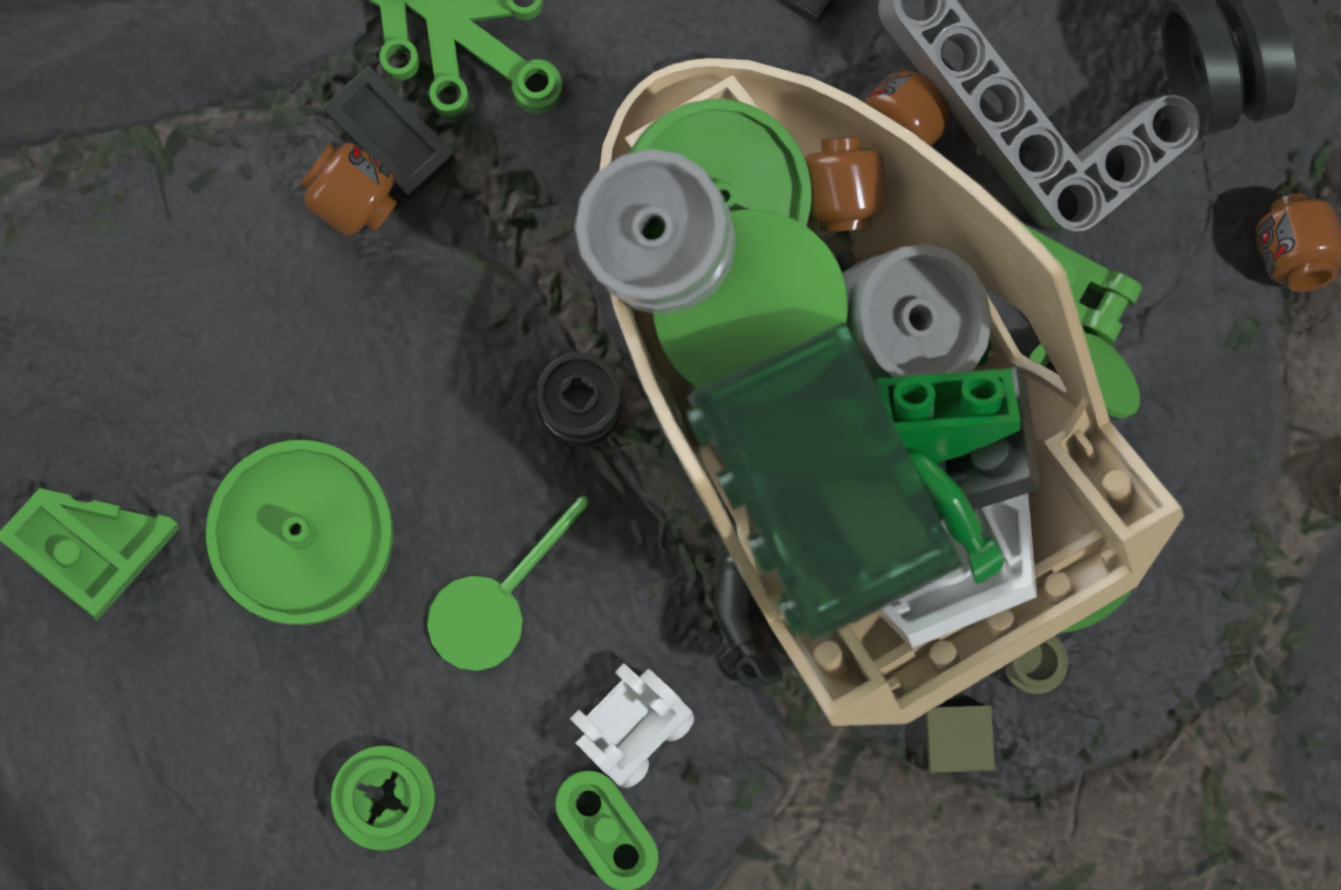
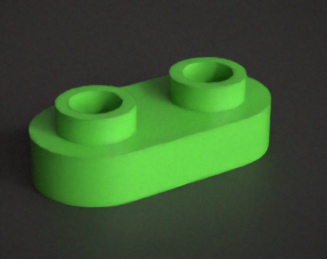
M583 771L570 776L561 785L556 797V811L563 826L605 884L617 890H634L645 885L654 875L658 865V849L652 836L610 778L595 771ZM584 791H593L601 798V809L593 816H585L577 808V798ZM622 844L634 846L639 854L637 864L630 869L620 868L616 865L613 858L615 849Z

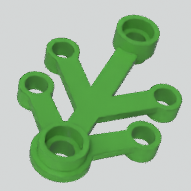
M368 0L379 6L381 10L385 44L380 51V61L385 73L392 79H409L419 68V57L416 48L408 41L405 5L427 21L435 79L430 87V98L433 107L441 115L448 117L459 115L466 109L469 101L466 85L459 76L455 42L512 83L514 98L524 111L531 114H544L553 110L560 102L563 92L562 80L558 70L551 63L539 59L527 62L472 22L507 16L529 20L541 12L543 0H535L528 7H519L513 0ZM403 50L411 55L410 62L403 68H394L388 64L391 54L396 51ZM541 74L545 76L549 81L547 87L541 92L528 90L525 87V82L531 75ZM448 86L455 87L461 92L459 100L451 105L443 104L438 100L440 91Z

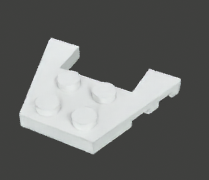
M1027 493L974 510L983 526L982 537L989 535L1001 550L1004 558L1001 570L979 584L972 577L966 548L963 544L957 543L952 538L943 520L926 519L921 516L919 510L913 512V515L926 532L927 548L869 574H866L862 569L855 579L836 569L834 570L911 648L917 647L1037 597L1029 494Z

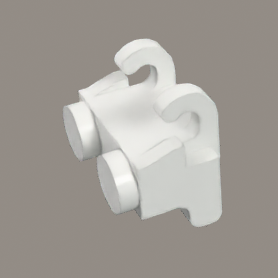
M623 663L615 672L622 679L618 685L587 716L578 710L570 719L584 733L576 744L619 786L629 788L643 779L649 768L647 758L665 740H678L689 731L694 721V715L675 692L649 668L639 677Z

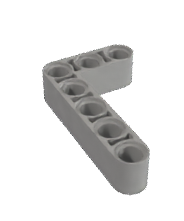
M880 0L879 18L885 29L919 73L930 79L947 101L949 111L1034 221L1047 232L1064 234L1085 231L1095 226L1187 149L1197 138L1200 120L1195 106L1184 97L1168 95L1148 100L1135 106L1076 155L957 0H923L926 11L921 21L913 20L904 13L901 0ZM945 40L958 44L964 54V63L959 72L950 70L941 59L940 50ZM985 89L993 91L1002 103V113L997 122L987 119L980 109V98ZM1157 111L1163 112L1171 123L1170 136L1166 142L1158 138L1153 130V118ZM1024 139L1032 141L1040 152V162L1034 172L1027 170L1019 159V148ZM1111 149L1118 152L1124 161L1125 170L1119 181L1112 179L1105 168L1106 156ZM1064 188L1070 190L1075 195L1078 203V210L1072 221L1066 220L1058 210L1057 200Z

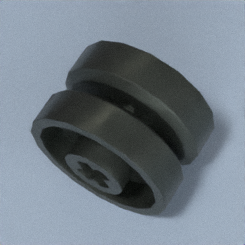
M1277 0L1168 1L1163 8L1161 21L1162 50L1166 71L1173 95L1184 97L1195 106L1200 120L1198 135L1203 137L1233 129L1239 122L1241 113L1247 119L1259 122L1285 115L1294 107L1297 94V66L1290 32L1284 13Z

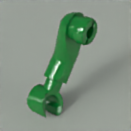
M913 450L904 453L903 458L888 463L884 470L898 496L907 497L915 489L920 488L927 499L937 508L948 533L957 543L963 544L966 548L971 574L977 584L994 576L1001 570L1004 563L1003 554L989 535L982 537L983 526L963 490L927 454Z

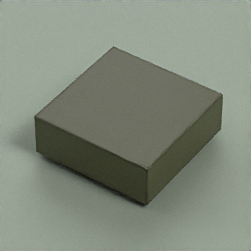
M992 706L935 707L925 713L928 773L995 770Z

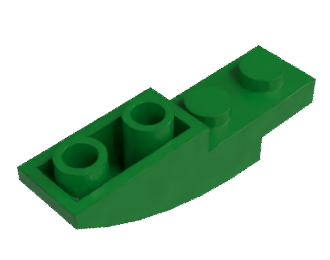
M1011 369L876 378V395L742 405L748 474L813 470L815 486L886 476L884 468L888 463L903 458L904 453L913 450L924 452L935 463H940L990 445L1020 430L1021 423Z

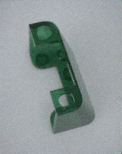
M844 320L692 391L697 405L685 410L687 417L703 448L714 443L717 446L727 467L716 473L718 481L734 511L744 506L748 510L757 529L756 532L746 536L748 543L763 573L766 574L776 569L786 591L779 594L780 598L777 599V602L794 637L807 632L811 641L815 644L963 568L953 543Z

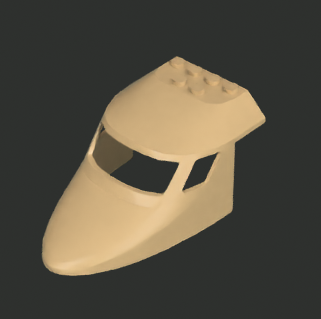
M705 58L688 60L667 66L652 73L640 82L627 95L617 110L602 146L600 170L620 156L629 154L642 132L661 115L680 105L707 99L735 100L747 103L768 113L787 129L804 157L811 153L822 151L821 139L860 136L861 149H873L883 156L887 205L882 214L871 218V228L848 230L855 243L850 249L857 263L873 256L883 255L894 249L926 243L953 251L974 269L984 288L1005 299L1027 317L1058 373L1056 374L1020 353L988 296L992 318L989 337L992 343L987 363L983 366L976 365L973 371L996 368L1001 370L1017 367L1027 380L1041 488L1040 490L1028 493L1037 597L911 648L832 567L801 552L797 536L782 530L775 524L774 519L781 511L771 507L769 502L780 489L781 484L774 480V495L750 507L686 397L688 381L675 369L662 349L657 336L653 313L635 310L611 294L616 316L639 377L664 431L764 617L832 726L907 724L1136 588L1184 515L1181 506L1109 420L1067 275L1060 263L1010 212L978 183L914 133L856 97L812 77L750 60ZM808 218L806 227L819 238L831 232L821 231L820 221ZM705 468L736 522L737 534L708 481Z

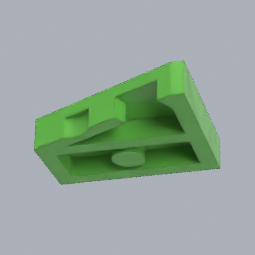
M39 488L0 531V543L94 620L98 621L179 530L177 522L167 516L158 515L156 518L121 510L118 505L95 500L84 502L75 500L68 494Z

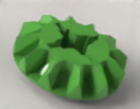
M376 746L358 752L344 763L337 773L332 786L331 806L339 828L353 842L368 849L392 850L412 842L431 820L436 794L428 769L415 756L400 748ZM394 772L398 773L394 782L397 784L394 789V795L402 800L401 804L409 807L408 812L401 809L397 811L386 809L371 824L369 821L373 815L371 810L374 806V800L366 795V791L358 788L360 783L367 787L371 785L382 787L387 779L390 780Z

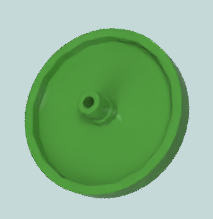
M707 99L680 105L652 122L642 132L629 152L631 154L652 149L678 153L705 170L721 193L730 211L747 209L771 211L790 217L805 226L807 225L811 207V182L804 156L787 129L771 115L757 107L727 99ZM661 224L651 229L650 233L654 240L661 238L666 228Z
M757 209L731 211L737 243L732 268L717 292L693 309L667 315L653 313L655 328L662 349L669 361L697 389L719 400L735 404L772 403L786 399L804 390L819 378L833 361L843 341L847 325L848 299L846 286L840 267L832 252L805 225L790 217L771 211Z
M310 440L278 442L263 447L240 461L227 474L218 487L210 505L206 525V544L210 562L218 580L229 595L241 606L262 618L277 623L297 626L314 625L334 620L361 604L382 579L390 561L394 539L392 512L388 499L377 479L362 463L349 453L332 445Z

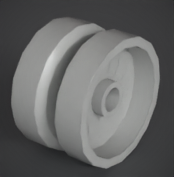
M648 149L620 156L596 173L580 198L575 224L580 254L597 280L613 296L635 310L667 315L693 309L717 292L732 268L737 243L732 213L705 170L678 153ZM663 224L666 228L665 233L661 238L654 240L650 230L657 225Z
M927 243L906 246L888 251L883 255L861 260L842 273L847 291L848 317L843 341L832 362L839 374L860 391L876 395V378L959 373L974 370L987 349L992 323L987 291L974 269L953 251Z

